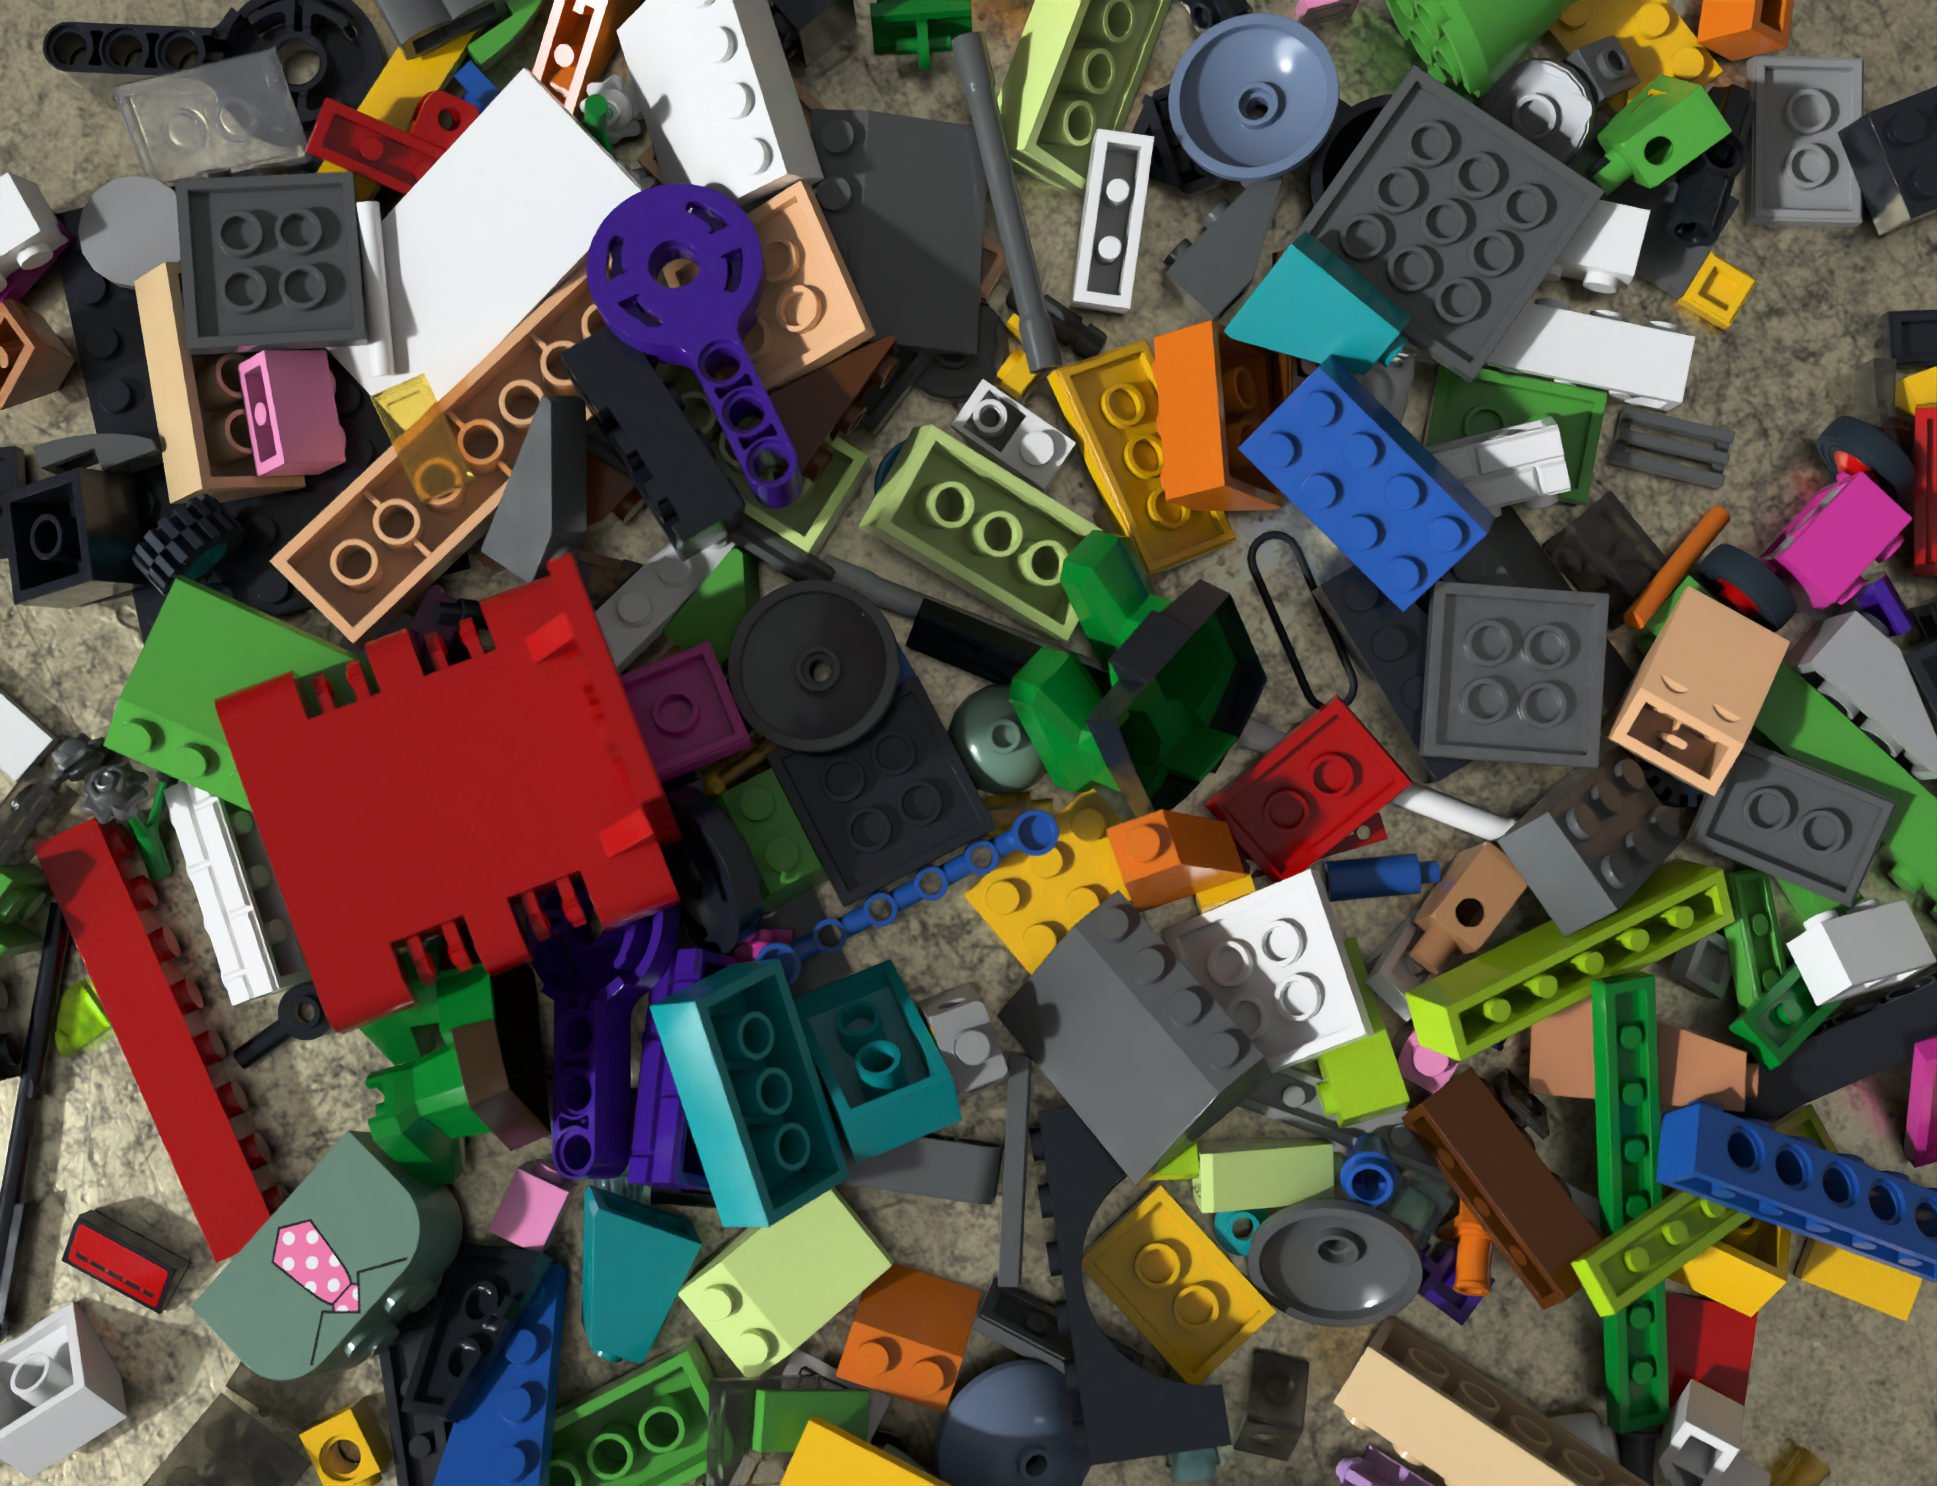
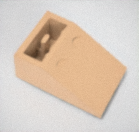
M1686 586L1605 724L1600 736L1699 791L1715 796L1746 743L1790 641L1698 590Z

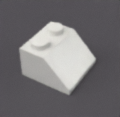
M74 1301L0 1346V1459L28 1478H32L128 1417L121 1374L81 1307Z

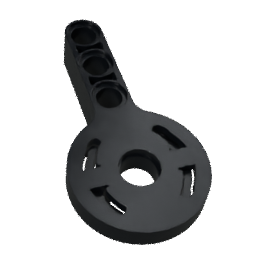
M250 0L238 12L231 7L223 20L214 28L62 22L48 31L43 42V52L48 63L77 87L84 89L218 95L237 121L255 138L271 148L296 155L308 154L304 151L325 98L328 97L357 110L388 63V55L380 34L362 9L352 0ZM285 23L284 26H281V27H279V28H276V29H274V30L268 32L267 34H265V35L262 36L261 38L258 36V32L262 35V34H263L264 32H266L267 30H269V29H271V28H273V27H275V26H277V25H279V24ZM322 24H329L341 30L350 38L356 35V32L354 30L355 28L358 32V37L351 42L343 34L339 33L338 31L326 26L322 27ZM87 46L85 57L79 63L70 65L72 54L77 49ZM143 49L139 62L134 66L125 67L127 56L134 50ZM301 50L317 52L320 60L319 69L310 81L304 84H290L284 80L283 68L291 55ZM198 51L196 63L188 69L180 70L182 58L190 52ZM255 113H256L259 117L267 119L269 122L275 124L276 126H279V127H281V128L287 129L288 132H284V131H282V130H279V129H277V128L271 126L270 124H268V123L265 122L264 120H261V119L257 118L256 115H255Z
M625 669V670L620 674V676L623 675V674L628 673L627 669ZM693 770L661 783L683 840L665 846L661 850L682 902L679 904L680 929L702 949L723 955L750 942L758 935L763 920V902L759 885L762 882V877L745 837L742 833L738 834L735 829L737 825L730 816L706 794L701 792V790L705 789L702 778H694L697 774Z

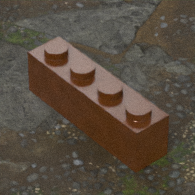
M1470 1067L1401 1117L1543 1310L1567 1300L1584 1287L1571 1262L1606 1239V1236L1596 1224L1584 1217L1572 1201V1195L1567 1184L1560 1176L1550 1172L1535 1152V1144L1530 1135L1521 1126L1513 1123L1499 1104L1496 1090L1486 1079L1479 1077L1473 1068Z

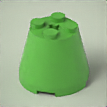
M1385 0L1404 41L1411 39L1413 46L1424 62L1430 66L1434 65L1433 68L1427 71L1428 74L1471 103L1488 94L1571 5L1578 1Z

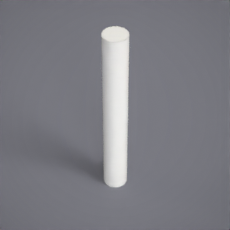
M377 201L357 202L356 209L372 377L395 376L380 204Z

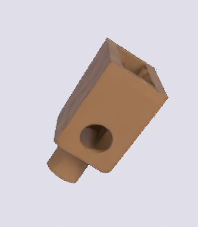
M1489 841L1458 852L1441 876L1440 882L1435 885L1412 920V923L1423 931L1424 934L1409 955L1424 969L1438 974L1452 954L1460 956L1476 952L1527 888L1528 884L1504 852Z

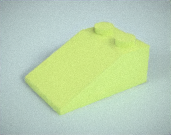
M834 1187L770 1227H748L696 1265L678 1292V1295L747 1380L751 1382L794 1352L893 1265L894 1260Z

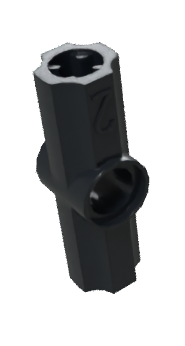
M1735 84L1726 87L1713 86L1707 93L1732 131L1676 172L1678 188L1665 229L1671 233L1673 237L1672 242L1689 249L1697 246L1710 247L1717 240L1735 178L1748 160V151L1745 144L1757 104L1752 101L1749 90Z

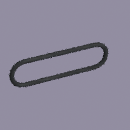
M1275 530L1265 532L1255 538L1249 547L1247 557L1249 569L1302 691L1309 703L1316 709H1319L1324 703L1317 700L1312 693L1257 567L1256 553L1260 545L1271 539L1283 540L1289 544L1311 593L1318 586L1296 540L1285 532ZM1312 594L1349 679V693L1343 700L1349 706L1357 695L1358 682L1356 673L1338 635Z

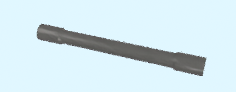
M983 32L965 33L955 37L951 44L962 90L968 99L1018 309L1019 330L1030 374L1045 373L1063 366L1053 321L1047 311L996 98L995 77L985 35Z

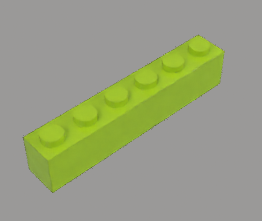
M1676 858L1658 867L1617 911L1564 937L1554 921L1551 920L1405 992L1419 1045L1461 1062L1590 996L1592 979L1639 971L1735 922L1723 869Z

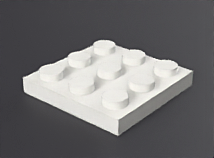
M1306 870L1162 931L1167 946L1262 1052L1271 1073L1375 1035L1320 872L1317 870Z

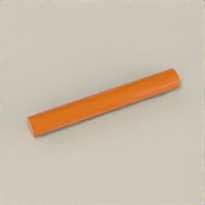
M1713 506L1625 612L1623 619L1629 627L1640 630L1646 625L1729 523L1730 515L1727 510L1720 506Z

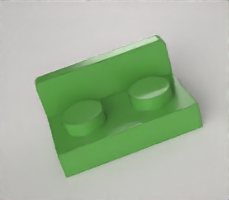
M33 863L0 866V957L2 958L37 951L44 943L43 938L19 922L20 919H29L40 907L46 896V893L41 889L48 880L44 871Z

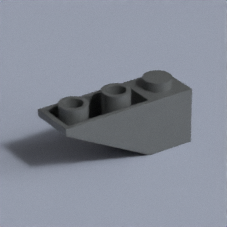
M1283 175L1264 181L1241 182L1240 184L1245 188L1241 195L1232 204L1227 199H1222L1202 221V224L1207 228L1206 231L1193 244L1187 238L1182 240L1164 260L1163 263L1169 269L1165 272L1162 285L1201 323L1209 320L1218 322L1248 291L1256 272Z

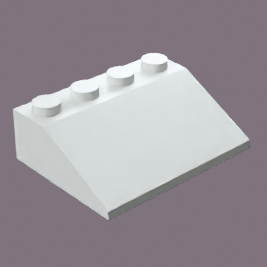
M646 0L617 30L665 184L685 183L707 187L725 195L735 202L745 214H748L800 180L811 186L824 179L768 0ZM706 211L709 216L715 218L724 226H727V224L723 222L721 219Z

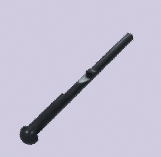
M57 902L50 903L0 1184V1343L5 1340L11 1328L9 1322L31 1203L21 1202L34 1134L38 1100H43L45 1093L44 1072L70 932Z

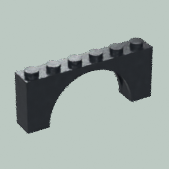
M1072 1107L1038 1111L1040 1126L1030 1127L1029 1132L1034 1162L1045 1160L1048 1183L1037 1184L1042 1219L1054 1218L1057 1238L1056 1241L1046 1242L1051 1277L1062 1275L1065 1299L1054 1300L1059 1335L1071 1334L1074 1358L1063 1359L1068 1395L1080 1393L1083 1417L1072 1419L1077 1455L1088 1453L1090 1465L1092 1466L1232 1445L1222 1384L1190 1385L1158 1377L1127 1359L1113 1346L1099 1328L1091 1313L1083 1286L1081 1268L1083 1246L1089 1226L1098 1208L1111 1191L1128 1175Z

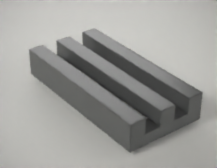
M1624 407L1620 412L1609 464L1718 489L1724 484L1725 475H1723V471L1729 462L1730 453H1728L1729 445L1733 443L1735 432L1631 407ZM1631 424L1714 443L1715 447L1713 450L1630 430ZM1626 444L1711 463L1710 469L1705 471L1625 452Z

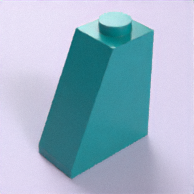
M1304 231L1291 243L1223 332L1232 339L1322 364L1331 354L1348 372L1365 376L1377 361L1387 368L1409 340L1400 333L1412 317L1311 234Z
M589 1185L584 1194L581 1322L590 1347L598 1356L611 1362H621L623 1359L643 1364L702 1246V1242L691 1220Z

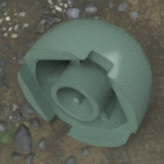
M1011 684L987 685L969 694L954 711L947 731L976 789L994 795L1019 793L1036 785L1047 773L1042 760L1008 699Z

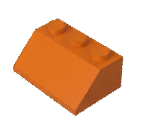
M1213 320L1154 337L1155 359L1152 363V372L1158 390L1159 412L1156 417V426L1162 444L1163 467L1160 471V480L1165 492L1166 501L1194 511H1251L1283 508L1282 492L1238 449L1274 412L1270 349L1230 338L1223 332L1226 327Z

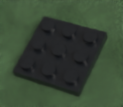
M918 676L897 686L893 700L883 717L869 732L855 742L825 752H800L781 746L765 754L843 907L853 904L997 829Z

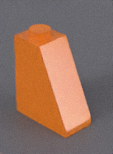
M1162 809L1106 828L1123 882L1138 913L1246 877L1230 829L1225 821Z

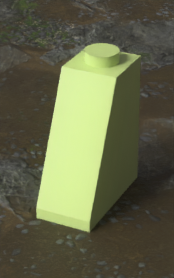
M1323 1137L1197 1140L1199 1178L1192 1179V1197L1202 1213L1283 1207L1314 1199H1335L1334 1186H1342L1340 1181L1343 1167L1342 1153L1333 1152V1143Z

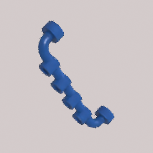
M1039 809L1026 810L1016 817L1012 829L988 841L976 839L970 842L963 854L940 866L926 865L920 868L913 880L890 892L876 891L868 895L864 905L839 918L831 916L822 918L816 923L812 932L789 944L781 941L768 943L758 952L755 961L780 958L788 986H791L800 974L802 962L821 952L834 953L839 951L845 945L848 938L873 925L884 927L891 924L898 912L923 899L933 901L941 898L949 886L974 873H990L996 868L999 860L1018 850L1031 856H1041L1048 853L1058 841L1059 828L1057 822L1045 811ZM979 846H986L991 851V860L983 867H977L971 862V853ZM928 872L937 873L942 880L940 888L933 893L925 892L920 887L922 876ZM879 898L886 899L892 906L890 914L882 919L875 918L869 911L871 903ZM825 925H834L839 928L841 938L835 944H825L819 937L820 929Z

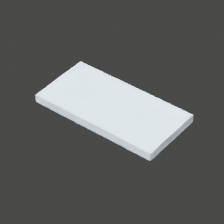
M523 68L381 221L395 376L372 377L369 339L368 345L327 347L326 349L393 420L407 432L587 261L592 239L603 220L621 202L644 189L530 70Z

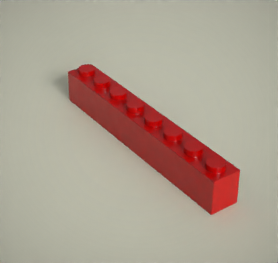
M94 817L33 845V849L215 1262L218 1263L239 1253L290 1195L282 1184L276 1185L268 1167V1164L271 1162L269 1147L260 1133H253L245 1114L248 1111L246 1095L238 1082L230 1080L222 1060L226 1058L223 1043L213 1029L208 1030L199 1009L203 1007L202 996L194 981L189 977L185 978L177 960V957L180 956V947L175 935L167 926L162 927L154 908L158 904L155 889L145 875L139 874L131 855L135 853V845L130 833L121 823L117 824L115 818L108 823L102 824Z

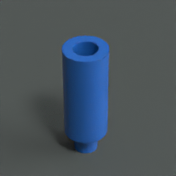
M1416 853L1326 861L1324 863L1325 889L1329 902L1420 894L1421 884L1440 882V867L1437 860L1419 862Z

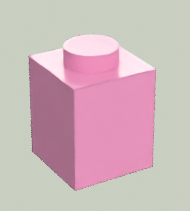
M537 1159L535 1164L529 1161L525 1162L516 1169L488 1231L529 1251L543 1253L550 1246L578 1184L562 1176L556 1169L555 1164L550 1161Z

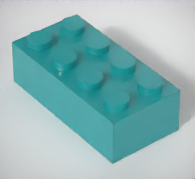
M780 958L734 963L650 1005L723 1227H770L851 1177Z

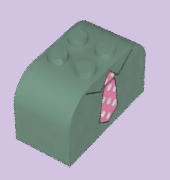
M348 1130L190 1307L250 1370L262 1377L272 1380H292L350 1370L365 1361L371 1354L374 1356L378 1355L390 1346L399 1335L400 1330L396 1327L410 1310L412 1312L418 1311L436 1294L438 1286L435 1282L452 1264L460 1248L463 1222L459 1205L453 1194L444 1184L433 1187L411 1177L374 1142L371 1132Z

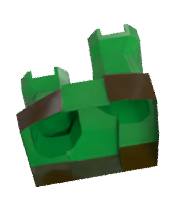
M467 923L461 925L460 928L472 959V968L460 972L457 966L453 964L448 952L446 938L442 932L441 936L425 941L428 952L432 956L437 968V981L424 986L415 969L408 947L401 948L400 951L420 1005L359 1028L395 1065L371 1072L365 1079L366 1087L370 1090L377 1088L384 1095V1102L378 1103L375 1106L376 1117L367 1119L373 1140L411 1177L433 1187L454 1182L464 1172L466 1136L493 1132L510 1151H513L551 1134L535 974L527 963L495 976L488 974L478 955ZM436 1023H439L440 1035L446 1044L436 1049Z

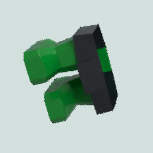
M1092 530L1063 560L1060 582L1103 671L1110 672L1112 688L1104 696L1077 654L1055 647H1041L1012 678L1008 699L1054 785L1072 792H1088L1100 784L1105 785L1123 794L1135 816H1144L1162 809L1170 811L1189 796L1239 740L1268 678L1231 593L1199 579L1174 601L1159 597L1130 537L1108 531Z

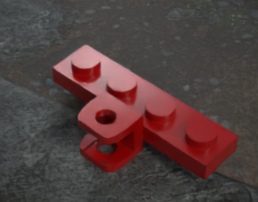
M431 91L424 94L418 101L404 132L327 97L323 102L304 152L347 171H353L356 175L405 196L478 118L479 112L475 105L445 91ZM443 109L448 111L452 117V125L448 130L443 129L438 121L439 113Z

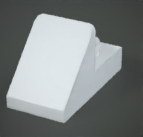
M1417 909L1399 925L1364 963L1368 973L1365 983L1406 1022L1412 1017L1405 992L1442 975L1454 955H1451L1438 974L1424 969L1410 957V952L1424 934L1423 931L1412 923L1414 916L1418 912Z

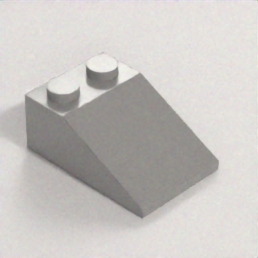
M1856 610L1816 621L1783 660L1914 779H1937V736L1900 648L1887 638L1890 634L1888 628L1871 614L1866 612L1859 613Z

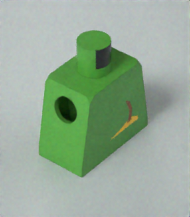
M1661 74L1598 130L1595 136L1606 154L1586 169L1584 173L1590 182L1605 191L1602 195L1605 198L1627 180L1651 189L1658 186L1723 139L1732 129L1702 85Z

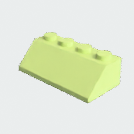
M1035 0L997 98L1015 172L1085 197L1092 139L1098 128L1122 132L1172 0Z

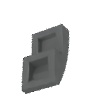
M115 433L78 435L53 440L33 447L40 468L56 475L78 467L88 468L100 463L101 469L104 471L135 474L163 463L160 443L153 439L135 435Z

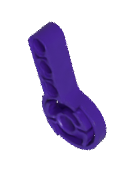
M685 183L665 184L645 189L630 196L615 207L603 220L592 239L588 252L587 281L590 293L602 319L619 339L631 347L647 354L658 356L663 364L682 365L691 369L696 374L755 498L761 504L770 508H783L791 505L800 497L803 491V473L793 445L744 347V341L748 332L758 320L756 310L761 301L766 281L765 259L755 227L749 217L735 202L715 190L699 185ZM706 211L710 212L712 215H714V216L718 217L719 219H721V220H722L723 222H725L728 226L725 227V226H724L722 223H720L718 220H716L715 218L709 216ZM618 240L624 241L623 244H621V243H616V242H617ZM611 252V279L608 280L609 254ZM686 259L699 266L697 276L685 286L667 288L657 283L661 269L673 260ZM729 274H732V280H731L730 290H729V292H727L728 284H729ZM647 312L648 314H650V315L653 316L654 318H656V319L662 321V323H659V322H657V321L651 319L650 317H648V316L645 315L644 313ZM724 367H736L739 369L737 374L728 380L720 381L713 379L715 373ZM757 415L764 418L761 424L752 430L736 428L738 423L747 416ZM784 465L788 467L786 474L778 480L766 481L760 478L762 472L769 466Z
M582 878L576 881L574 887L587 923L574 928L572 922L568 921L562 907L563 900L559 889L556 888L538 895L541 907L546 911L551 924V937L538 941L527 914L526 937L535 959L531 961L532 965L544 984L540 991L554 1001L553 1161L555 1167L562 1176L568 1179H614L620 1176L627 1168L629 1163L628 1152L631 1147V1014L639 998L645 995L658 982L671 961L679 934L680 906L677 904L608 932L603 930L602 934L594 940L591 934L590 921L595 908ZM565 940L567 941V942H566V946H567V950H568L570 959H571L573 965L575 966V968H576L577 971H578V972L576 973L575 977L573 976V973L575 972V970H574V968L572 967V965L570 964L569 959H568L567 954H566V951H565V948H564V941H565Z

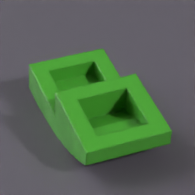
M505 0L506 14L509 18L467 45L470 59L483 74L500 62L524 38L538 19L547 0Z

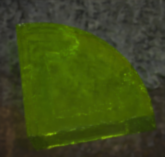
M86 979L78 980L63 995L60 1002L62 1005L58 1014L57 1031H55V1041L63 1059L72 1057L112 1029L101 1001Z

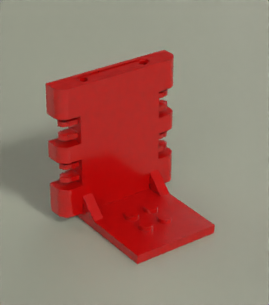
M571 553L546 562L550 575L479 601L496 647L495 650L485 652L472 617L459 621V633L464 646L468 648L471 659L451 666L448 659V650L443 638L438 635L437 630L424 634V639L436 672L428 674L414 635L407 627L365 643L366 652L380 688V693L374 695L359 659L346 663V676L351 688L354 689L358 701L340 708L335 698L334 687L324 672L311 676V684L322 713L316 717L314 716L301 677L294 670L215 698V708L316 991L327 1019L336 1033L346 1034L420 1005L400 951L401 948L408 947L415 969L424 986L437 981V968L432 956L428 952L424 939L442 932L446 938L448 952L453 964L457 966L460 972L472 968V959L460 928L463 924L467 923L481 962L487 973L491 976L535 960L515 904L523 902L533 931L538 941H542L551 937V924L546 911L541 907L538 895L558 888L563 900L562 907L568 921L572 922L574 928L587 923L573 882L582 878L601 925L606 932L682 903L661 848L681 841L683 838Z

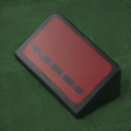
M94 1210L78 1215L61 1260L158 1314L163 1313L189 1265V1262Z

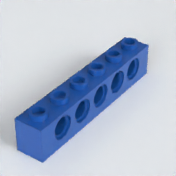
M1695 1100L1689 1102L1685 1108L1662 1114L1656 1182L1937 1283V1188H1925L1909 1182V1176L1900 1172L1880 1171L1864 1165V1160L1856 1155L1834 1154L1818 1147V1142L1811 1138L1787 1136L1771 1130V1124L1766 1121L1754 1118H1739L1724 1112V1107L1716 1102Z

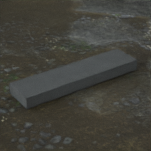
M1009 1051L1008 1071L1010 1076L1007 1079L998 1257V1286L1018 1287V1284H1021L1032 1058L1027 1052Z

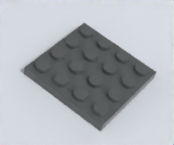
M1413 65L1284 249L1283 254L1292 242L1304 231H1307L1412 317L1400 333L1409 340L1410 344L1468 383H1471L1605 191Z

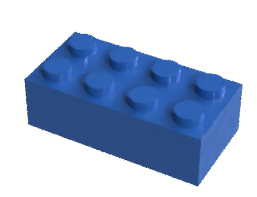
M1331 354L1238 448L1402 612L1411 606L1488 534L1495 519V516Z

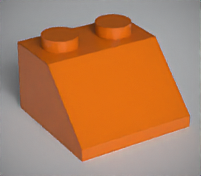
M894 1261L887 1271L862 1292L835 1376L945 1413L964 1357L981 1290Z

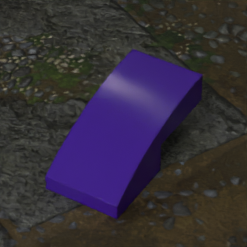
M1880 571L1864 577L1866 581L1855 594V597L1864 612L1876 617L1888 628L1890 634L1887 638L1901 635L1912 629L1915 621L1887 573Z

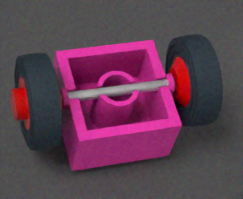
M1840 416L1831 422L1821 433L1817 440V449L1826 465L1836 475L1837 482L1821 488L1757 558L1735 546L1720 544L1703 559L1698 569L1703 582L1721 604L1775 633L1792 618L1794 613L1797 614L1814 608L1822 611L1832 603L1837 602L1839 605L1847 602L1864 585L1866 580L1860 576L1874 560L1878 564L1882 563L1901 546L1904 538L1899 533L1913 518L1897 502L1902 500L1916 483V470L1910 459L1897 444L1880 430L1858 418Z

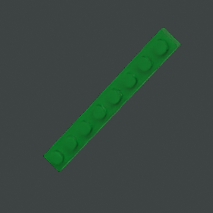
M1643 971L1591 980L1600 1229L1606 1238L1662 1200V1184L1656 1182L1660 1143L1655 975ZM1664 1279L1618 1313L1603 1317L1607 1426L1620 1434L1669 1422Z

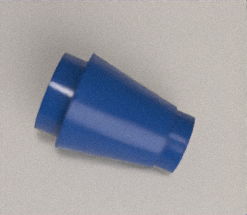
M1366 1133L1356 1139L1341 1170V1185L1346 1194L1357 1203L1367 1206L1380 1205L1394 1195L1399 1185V1173L1388 1149L1387 1142L1383 1137L1375 1133Z

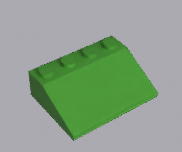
M179 575L168 593L119 697L103 746L252 812L216 712L215 698L294 670L301 677L314 716L316 717L322 713L311 684V676L324 672L334 687L335 698L340 708L358 701L354 689L351 688L346 676V663L357 659L360 660L366 672L374 695L381 691L368 659L194 580Z

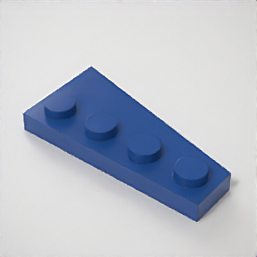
M551 1264L459 1424H453L433 1486H548L568 1270L561 1264Z

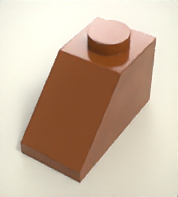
M12 298L3 300L0 303V410H4L57 392L75 361L65 341L55 334L44 317Z

